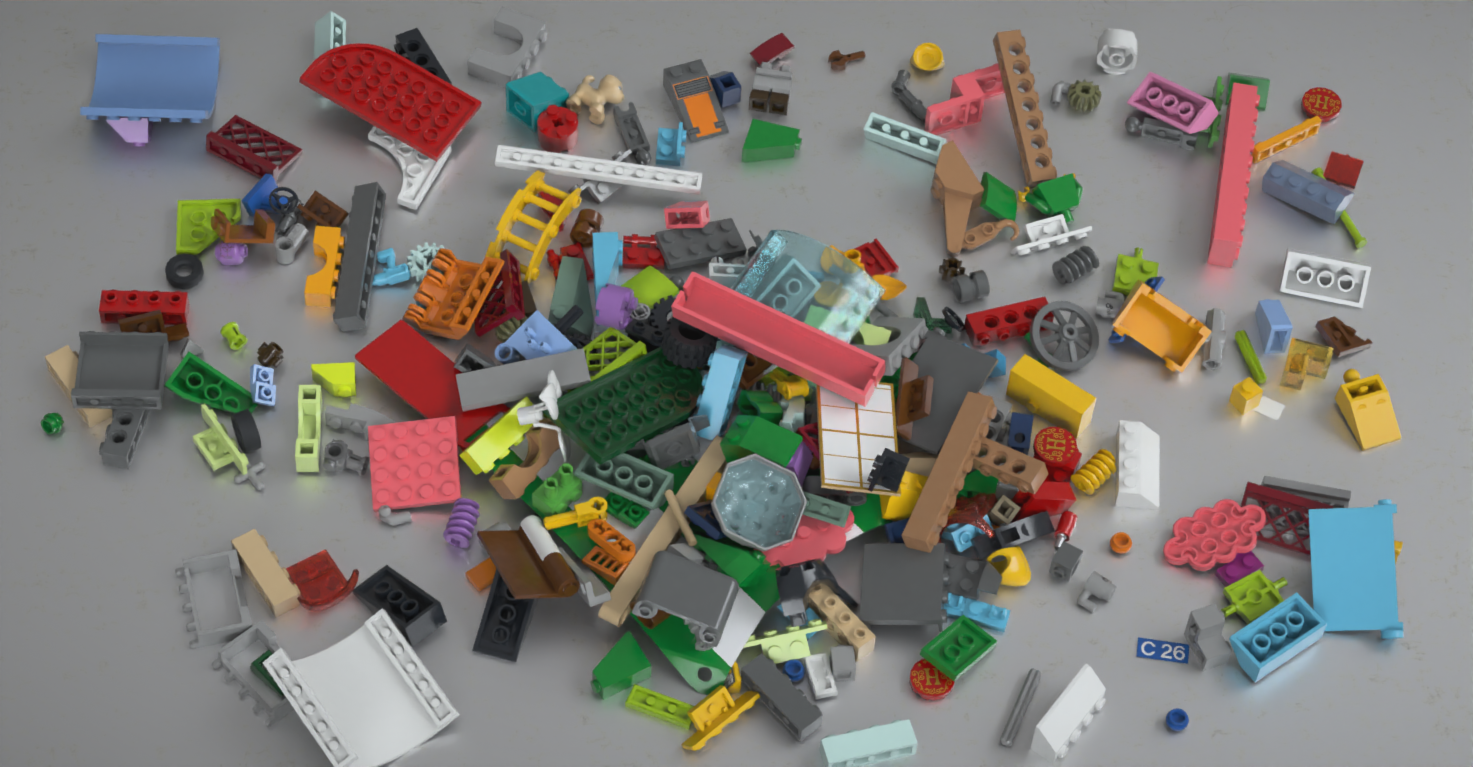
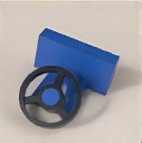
M265 174L241 201L251 217H254L255 209H263L266 212L280 215L292 213L297 208L298 196L290 188L278 187L273 176ZM278 191H287L291 193L293 196H280L277 195ZM296 200V204L292 209L284 210L289 206L290 202Z

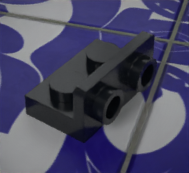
M633 319L625 328L628 338L636 343L641 341L646 345L647 353L661 347L664 335L662 330L651 327L643 321Z
M888 448L884 449L882 455L877 454L872 465L876 469L871 470L867 481L871 482L868 490L872 492L875 485L878 484L897 493L910 458Z

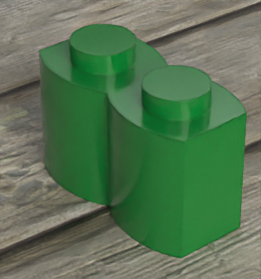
M741 390L737 404L743 414L758 416L779 426L780 420L783 418V410L777 402L773 401L769 392L765 390Z

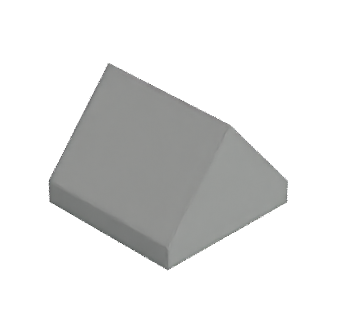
M187 338L180 354L184 358L188 352L196 356L203 354L204 350Z

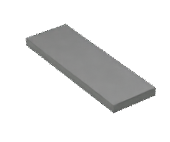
M584 349L456 374L462 410L468 411L521 400L526 396L528 398L539 396L548 384V373L550 370L554 371L561 391L579 388L591 382Z

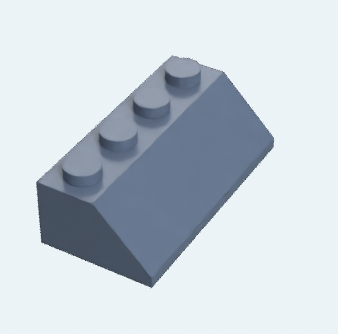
M1284 160L1273 162L1263 176L1262 181L1263 192L1332 224L1337 222L1354 196L1353 192Z

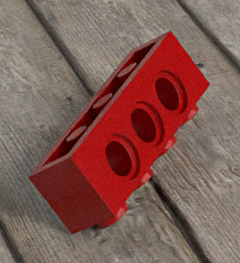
M1044 296L966 314L964 325L972 346L987 345L999 340L1005 341L1012 337L1025 336L1030 332V325L1035 314L1047 305L1048 301ZM1049 312L1044 316L1043 320L1053 323L1054 315L1052 312ZM1041 326L1039 329L1040 332L1048 330Z

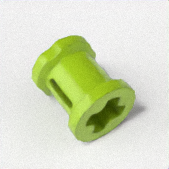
M236 322L227 323L220 331L221 335L227 338L229 346L233 350H239L247 343L246 336L240 333Z

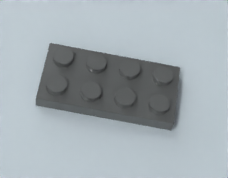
M732 218L708 222L703 228H678L655 232L654 236L668 269L710 262L714 257H717L718 260L719 257L726 259L745 255L747 251Z

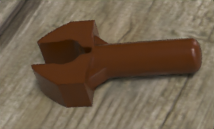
M836 50L829 55L828 63L831 62V69L841 71L845 70L847 62L864 59L866 54L864 51L843 55L839 50Z

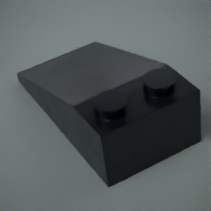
M388 565L352 590L353 594L374 614L384 609L412 648L447 622L440 601Z
M497 569L472 651L516 663L539 598L515 599Z

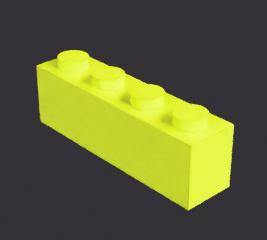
M527 396L518 401L459 455L476 475L481 472L485 474L495 466L493 462L497 458L502 460L510 453L508 449L513 444L517 446L525 439L523 435L533 424L520 425L517 410L521 407L534 405Z

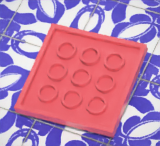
M455 416L368 426L374 512H379V508L383 505H388L391 510L454 503L457 499L462 498Z

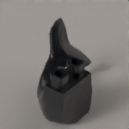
M821 558L776 569V581L784 617H790L792 627L804 625L808 621L806 610L809 608V594L818 584L827 585L836 595L856 608L859 605L838 585L836 578Z

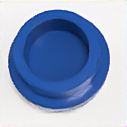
M789 660L784 664L782 674H786L791 682H797L804 677L805 668L800 661Z
M1176 708L1167 713L1166 724L1170 729L1181 731L1188 726L1189 718L1184 710Z

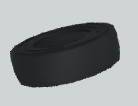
M178 254L172 257L165 267L167 281L179 289H188L198 285L204 274L202 262L192 254ZM183 266H188L192 269V273L184 277L179 276L176 271Z

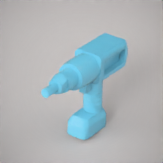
M393 248L377 252L378 261L380 263L387 262V268H383L384 272L374 275L372 286L393 285L410 279L411 274L405 263L395 266L396 256Z

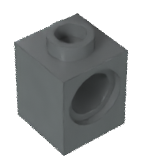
M1063 541L1052 559L1049 572L1055 577L1069 582L1081 562L1083 550Z

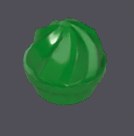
M47 413L41 420V426L47 434L60 432L64 423L63 417L59 413Z

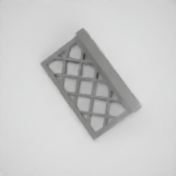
M1264 476L1261 483L1265 487L1336 507L1348 508L1351 498V491L1270 476ZM1272 505L1267 507L1266 511L1275 518L1278 515L1273 509L1278 506ZM1296 511L1287 514L1288 518L1291 516L1296 523L1301 522L1295 514ZM1284 516L1274 522L1279 533L1288 529L1283 522L1285 520ZM1306 523L1295 528L1297 534L1301 537L1309 535V530L1305 527ZM1271 524L1261 529L1275 532ZM1290 530V531H1288L1287 533H1285V534H1289V535H1294V533L1292 532V530Z

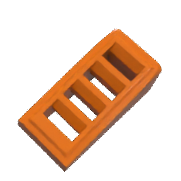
M595 546L582 559L584 565L614 586L629 565L628 562L618 561L606 550ZM596 554H598L599 557L595 561H592L591 559ZM602 559H605L601 565L598 564ZM609 563L612 564L608 569L605 568Z

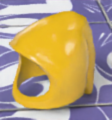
M1019 546L1002 548L988 556L987 561L1002 576L1001 585L1024 586L1031 580L1029 564ZM998 555H1003L1006 557V559L1002 561L991 562V560Z

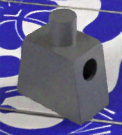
M468 343L454 361V367L463 373L496 366L490 357Z

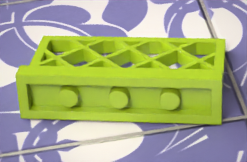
M609 327L583 347L588 371H600L595 376H590L591 381L647 354L644 343L641 341L636 343L612 327ZM611 335L617 338V341L605 342ZM617 347V352L605 353V348ZM620 347H631L626 352H620ZM602 348V353L590 354V351L593 349ZM616 358L610 364H604L605 359ZM601 359V364L589 365V360ZM574 388V389H569V390H567V391H568V392H571V391L575 390L576 388Z

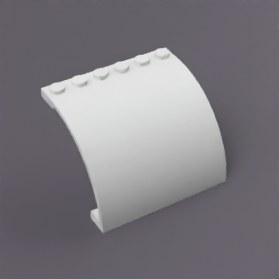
M384 609L379 610L364 622L365 625L319 653L291 661L287 653L280 648L262 662L334 767H379L415 749L460 715Z

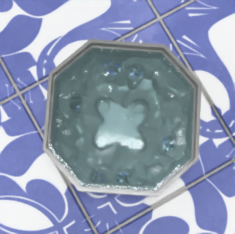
M757 454L726 464L711 502L713 513L720 524L722 532L726 536L740 543L741 546H747L763 552L793 541L807 504L795 473Z

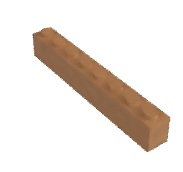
M968 391L902 533L906 547L931 553L934 545H937L940 531L947 524L950 509H953L955 506L956 496L963 489L966 474L971 471L972 461L980 451L981 441L988 434L991 419H994L996 416L997 407L991 396Z

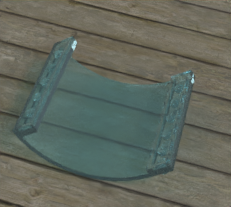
M771 230L730 288L849 344L886 291L869 274L841 253L808 236L786 230ZM807 380L808 386L816 390V384Z

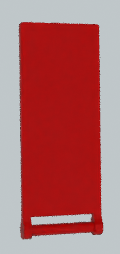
M399 320L355 354V359L426 419L455 416L458 446L462 451L469 447L483 433L470 443L465 442L469 437L499 413L505 414L511 409L502 403L463 411L456 374L463 372L455 368L452 360L403 320Z

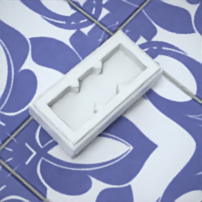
M826 653L803 657L815 700L837 695L838 691Z

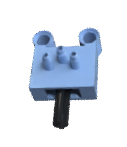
M574 305L554 326L536 310L505 343H501L496 347L494 352L496 359L505 365L519 362L520 354L526 360L577 350L563 334L583 315V310L579 306ZM510 352V355L504 359L505 355Z

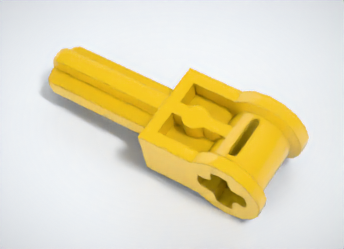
M773 369L770 378L777 383V391L784 396L785 400H790L792 397L800 395L803 397L808 396L809 386L806 379L800 378L798 375L787 376L780 370Z
M598 496L591 498L587 502L575 504L572 511L545 517L543 519L546 530L577 523L579 528L587 526L591 520L599 519V515L600 519L607 521V501Z

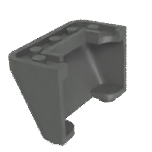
M659 551L654 555L646 572L632 614L642 618H652L660 609L700 625L699 638L703 642L717 647L736 599L739 584L730 576L673 553Z

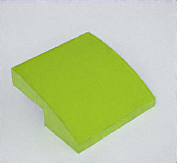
M650 265L621 285L622 287L633 289L634 297L638 298V303L646 304L650 311L651 308L654 309L656 302L660 304L661 298L668 300L669 295L675 297L680 292L671 280Z

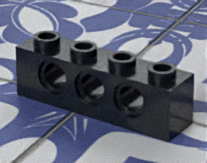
M418 28L395 35L396 44L394 49L397 54L452 85V82Z

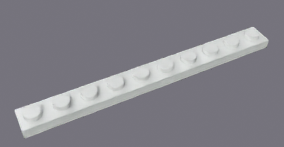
M498 145L495 158V166L533 172L539 170L547 174L700 195L702 173L503 145Z

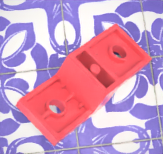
M998 63L953 78L950 99L927 107L924 131L940 135L980 122L984 100L1005 93Z

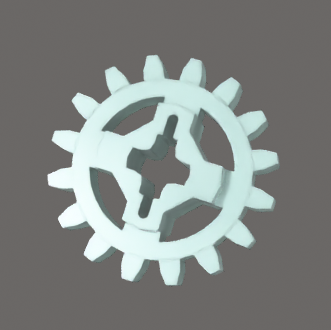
M426 242L424 247L417 245V251L411 250V256L407 257V266L411 277L416 276V281L419 282L427 275L428 269L435 270L444 276V272L432 265V261L435 259L439 248L444 249L443 245L436 247V243L433 242L432 246H428Z

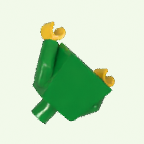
M1075 173L1064 174L1062 177L1037 184L1032 192H1030L1028 186L1024 187V193L1018 190V199L1021 202L1027 201L1040 212L1046 214L1048 218L1063 214L1066 225L1074 222L1071 211H1074L1079 206L1083 187L1075 179Z

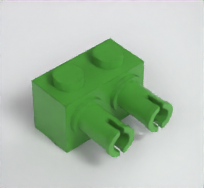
M562 464L558 471L551 477L546 478L544 483L532 493L533 506L547 517L564 513L573 501L576 502L582 496V480L574 476L571 464Z

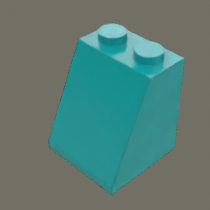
M542 72L528 75L506 84V111L534 133L537 131L539 115L548 106L556 105L567 108L568 91L557 85L551 77L546 76Z

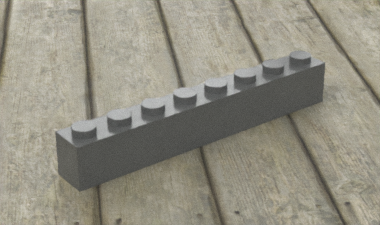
M378 182L355 186L354 195L352 196L349 226L346 230L347 239L344 245L343 261L341 262L342 270L338 280V295H336V307L333 313L335 324L343 332L366 328L386 200V193Z

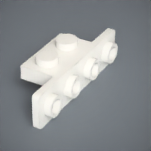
M1063 214L1025 224L1023 227L1028 244L1015 247L1011 250L1012 255L1019 253V256L1031 253V249L1038 248V251L1049 248V244L1057 243V246L1068 243L1070 238L1075 237L1076 240L1088 237L1087 233L1092 231V226L1069 232Z

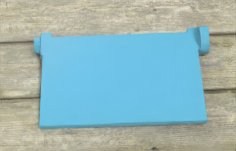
M1378 500V505H1374V507L1308 509L1313 610L1327 623L1324 632L1380 630L1381 639L1404 638L1403 622H1398L1393 514L1397 513V504H1392V500Z

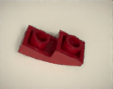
M780 33L750 52V55L761 66L762 62L771 64L777 58L781 60L795 46L783 33Z

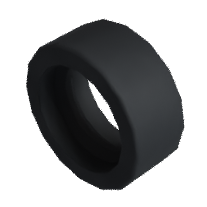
M249 409L232 414V426L243 453L261 448L260 435Z

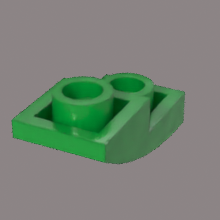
M610 492L605 497L607 501L606 512L634 529L650 514L641 504L630 501L613 492Z

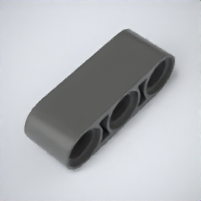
M807 476L802 484V491L848 506H860L867 501L866 493L863 492L848 494L845 490L821 488L820 476Z

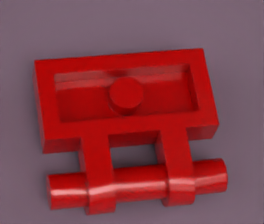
M638 234L623 236V244H632L631 247H623V269H645L650 265L657 270H664V258L660 249L656 248L655 235H651V237L638 236ZM638 244L650 245V248L638 247Z
M580 242L561 247V255L555 254L553 249L546 252L548 256L547 262L554 270L553 275L556 281L562 256L583 259L587 281L594 279V273Z

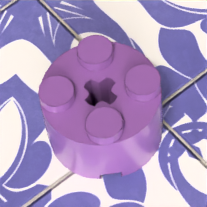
M606 283L607 288L602 287L597 298L595 310H599V317L595 316V322L598 325L624 330L632 321L630 314L632 310L637 308L638 298L634 297V292L631 288Z

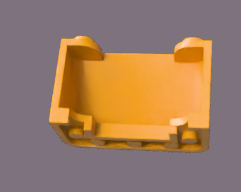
M1139 279L1112 322V325L1115 326L1112 330L1122 337L1125 334L1131 336L1165 360V366L1173 372L1179 370L1181 373L1212 332L1206 325Z

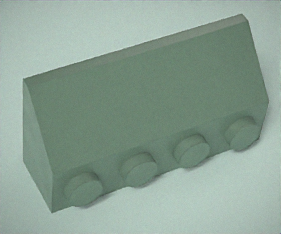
M586 453L574 472L576 477L652 510L664 505L667 500L664 495L665 491L673 490L674 474L626 453H622L601 465Z

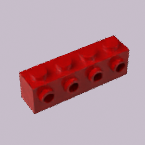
M102 290L99 306L101 323L119 324L118 320L161 310L164 325H178L182 323L187 325L190 305L188 292Z

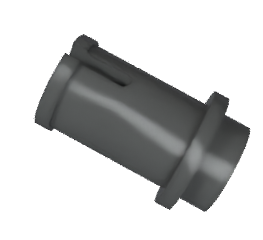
M899 70L896 80L891 85L892 91L895 94L900 95L903 90H907V82L911 76L908 71L903 76L905 70Z

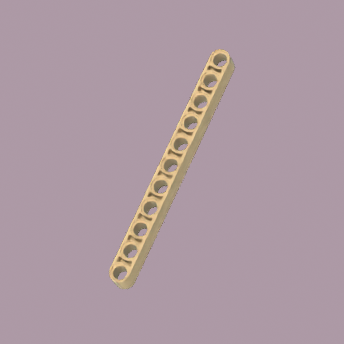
M718 435L713 439L675 496L683 514L689 505L704 502L707 484L716 472L723 474L727 462L720 446L723 438ZM670 505L610 592L611 600L602 604L598 614L599 618L620 627L632 611L630 603L637 599L643 579L654 555L659 551H667L668 547L676 544L681 537L682 530ZM684 514L689 524L691 522L690 518L686 514Z

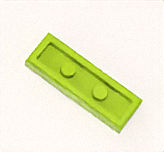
M633 685L625 702L626 707L685 729H690L692 721L687 712L694 707L693 705L639 685Z

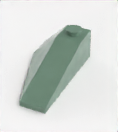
M562 256L548 321L554 326L574 305H577L584 313L563 335L574 336L577 333L578 337L585 335V338L591 339L594 316L584 260Z

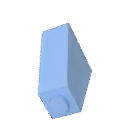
M1266 299L1259 301L1255 315L1264 354L1285 353L1293 329L1292 324L1280 300Z

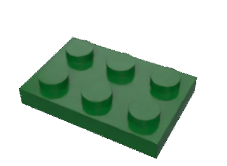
M962 615L921 649L920 655L955 682L994 649L998 641L966 616Z

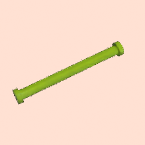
M1316 168L1311 172L1325 179L1321 168ZM1344 210L1340 218L1355 240L1356 248L1364 247L1367 244L1366 238L1361 236Z

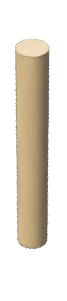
M665 491L664 495L688 545H696L697 540L673 491Z

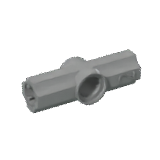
M1218 308L1208 310L1205 324L1212 332L1202 344V347H1204L1202 365L1208 370L1220 368L1222 350L1224 349L1226 331H1224L1225 313Z

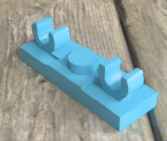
M948 593V604H944V609H947V617L957 620L964 615L978 626L1005 632L1010 615V610L989 605L988 603L964 598L963 596H956L952 593Z

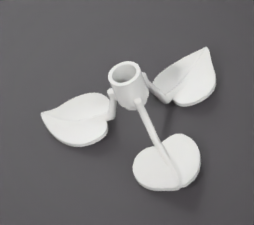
M550 370L548 373V384L539 395L543 402L518 408L517 416L520 425L533 424L534 427L556 430L564 463H568L571 455L569 436L558 426L539 423V420H543V410L548 409L553 420L558 418L557 398L562 396V392L554 371Z

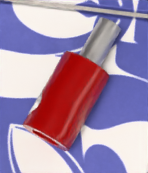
M1071 511L1062 512L1054 533L1057 539L1054 545L1056 551H1058L1063 541L1070 540L1073 529L1077 525L1078 517Z

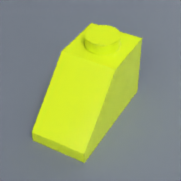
M355 362L311 364L313 381L321 385L334 397L356 396Z

